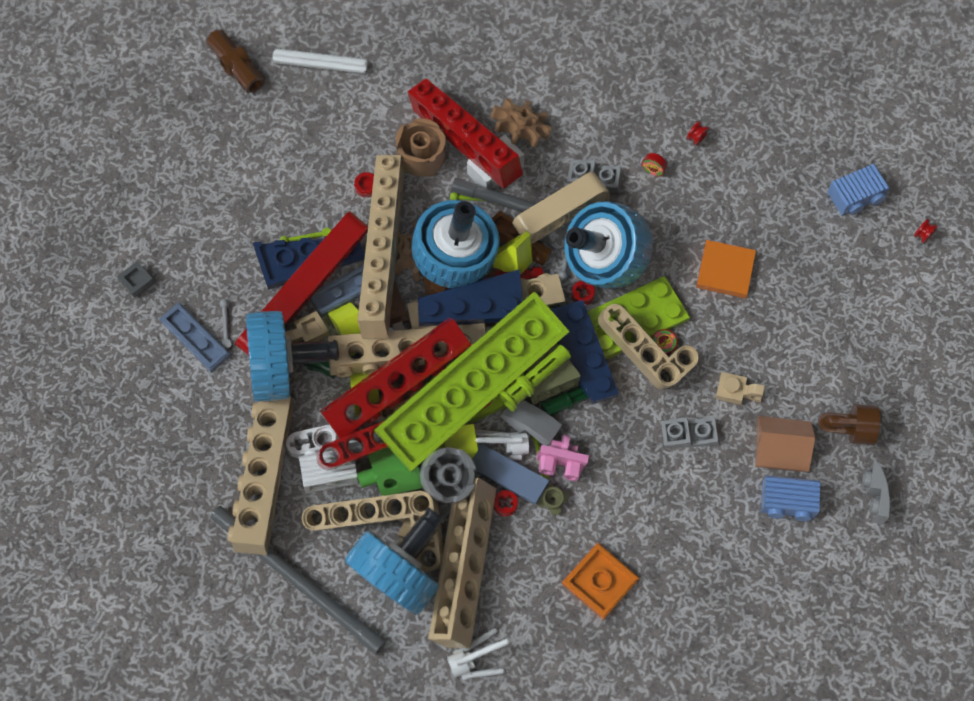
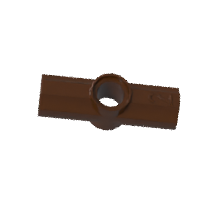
M216 29L212 31L206 39V43L218 57L222 68L228 76H233L247 93H255L260 90L264 84V79L251 64L245 50L241 46L237 47L223 30Z

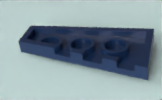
M300 238V241L290 242L274 240V243L266 244L252 242L268 290L283 286L324 238L314 240ZM360 242L338 268L365 259Z
M520 269L418 298L419 327L438 326L448 318L454 319L457 325L500 322L522 303Z
M580 300L550 309L570 331L556 344L562 345L570 353L571 357L569 360L580 374L579 385L591 403L596 404L618 397L619 392L584 301Z

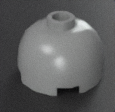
M451 447L441 448L429 454L423 461L420 469V482L424 491L433 499L444 503L458 502L466 498L475 486L473 484L474 470H476V467L471 457L463 450Z

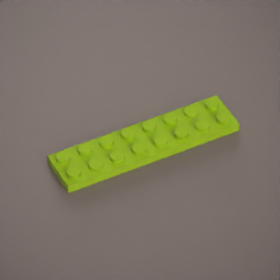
M534 291L374 431L411 472L429 454L433 453L570 331Z

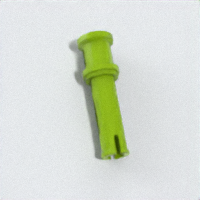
M559 345L525 376L517 377L514 384L507 390L499 393L500 400L509 410L514 412L521 401L527 396L531 397L534 395L535 387L550 376L565 361L570 359V353L565 347Z

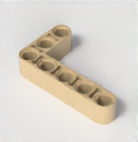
M415 491L310 506L304 510L302 522L309 530H324L410 518L412 528L419 517L426 512L418 507V499L423 495L429 500L428 508L439 515L440 513L438 500L433 499L425 491ZM396 499L402 503V511L398 515L394 514L391 509V504ZM368 503L373 504L376 509L375 515L372 518L367 517L365 514V507ZM342 507H345L349 512V517L345 522L341 521L338 516V512ZM316 510L322 514V521L319 525H316L312 520V515ZM441 524L438 531L417 558L422 564L420 569L423 571H433L441 567L444 551ZM428 551H432L436 555V563L433 566L425 562V554Z

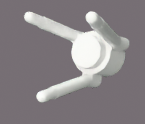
M475 429L476 435L488 436L478 437L476 442L505 443L506 453H512L507 458L513 461L522 460V454L529 453L527 433Z
M494 628L472 641L470 648H460L453 651V655L447 658L454 678L462 676L464 681L472 677L503 674L505 672L503 668L470 671V669L475 668L473 659L509 644V639H504L470 654L469 650L497 633V629Z

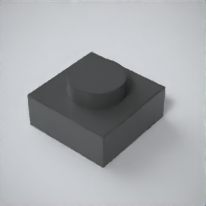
M137 261L117 276L119 282L134 298L155 283L153 278Z

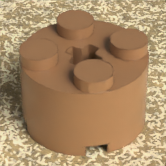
M418 118L399 128L395 139L396 153L402 157L404 171L413 176H434L443 166L446 159L445 135L441 131L440 126L432 120Z

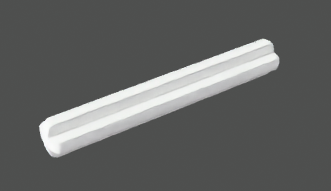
M275 49L273 52L274 63L363 74L367 72L368 62L365 59Z

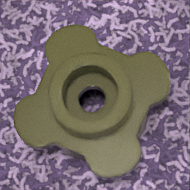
M549 484L537 505L540 508L548 509L552 515L556 516L561 513V507L563 503L568 501L569 496L566 492H562L559 488ZM555 498V501L551 502L550 499Z

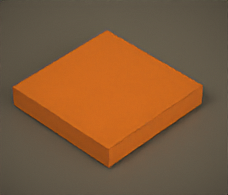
M706 240L696 288L746 299L756 250Z
M597 542L562 581V585L604 620L638 582L639 577Z

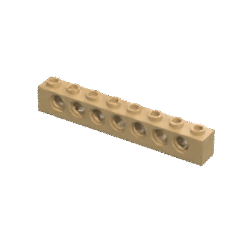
M376 155L358 312V324L362 339H388L405 176L401 155Z

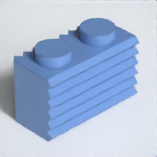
M873 163L854 173L847 174L845 177L843 176L832 181L827 192L841 215L849 212L851 215L862 211L864 206L870 203L878 205L883 202L890 187L877 166Z
M768 475L763 479L761 513H767L770 518H783L784 515L795 516V519L798 521H810L819 513L820 481Z

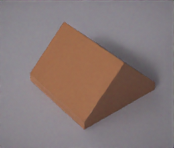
M758 416L755 467L809 473L815 443L812 423L810 421Z

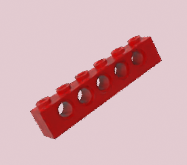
M427 78L407 91L413 111L420 118L429 119L437 123L444 133L445 139L503 189L523 175L519 155Z
M448 318L320 410V413L339 438L360 431L358 428L366 421L372 423L382 415L380 411L388 405L390 408L396 406L403 400L402 395L407 391L411 390L414 392L425 384L423 381L431 374L433 376L440 374L446 368L445 364L452 359L456 360L471 344L454 319ZM438 342H444L446 345V352L442 356H436L434 353V347ZM422 357L425 361V366L421 371L415 372L412 363L416 358ZM396 373H401L403 383L399 387H392L391 377ZM373 389H380L382 393L381 399L376 403H371L369 401V393ZM351 405H358L360 407V414L356 418L347 417L346 412Z

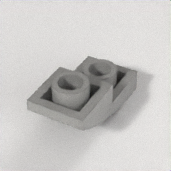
M571 160L568 184L589 172H595L609 192L619 193L622 177L621 166L596 165L595 160Z
M524 400L517 405V409L514 412L506 407L500 416L519 433L526 430L542 445L546 446L552 441L562 424L546 412Z
M685 417L661 421L665 448L719 445L715 417L689 421Z
M874 462L868 470L864 471L862 485L866 486L865 495L873 496L869 507V513H873L872 522L884 524L889 518L890 513L889 489L880 463Z

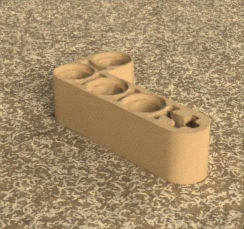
M589 172L519 214L512 224L519 234L528 231L531 244L573 220L578 212L586 206L600 201H609V191L595 172Z
M611 304L599 315L598 322L601 328L658 389H667L676 384L698 362L699 357L696 349L688 345L680 347L667 356L621 305ZM614 314L616 316L615 320L609 321L610 315ZM624 324L625 327L618 331L617 328ZM626 331L634 334L635 343H629L625 339ZM643 351H649L652 354V363L646 362L643 359ZM680 353H684L685 355H687L689 360L688 365H684L680 362ZM661 370H665L670 374L669 382L661 379Z

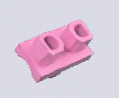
M563 435L561 442L552 440L550 446L541 445L540 451L537 452L536 460L539 461L540 474L554 475L556 465L564 466L563 478L576 482L588 463L589 455L577 453L578 445L569 444L570 436Z

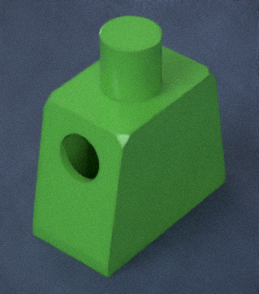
M390 448L369 455L372 468L357 473L361 488L377 483L382 496L423 488L420 482L419 467L417 466L410 472Z

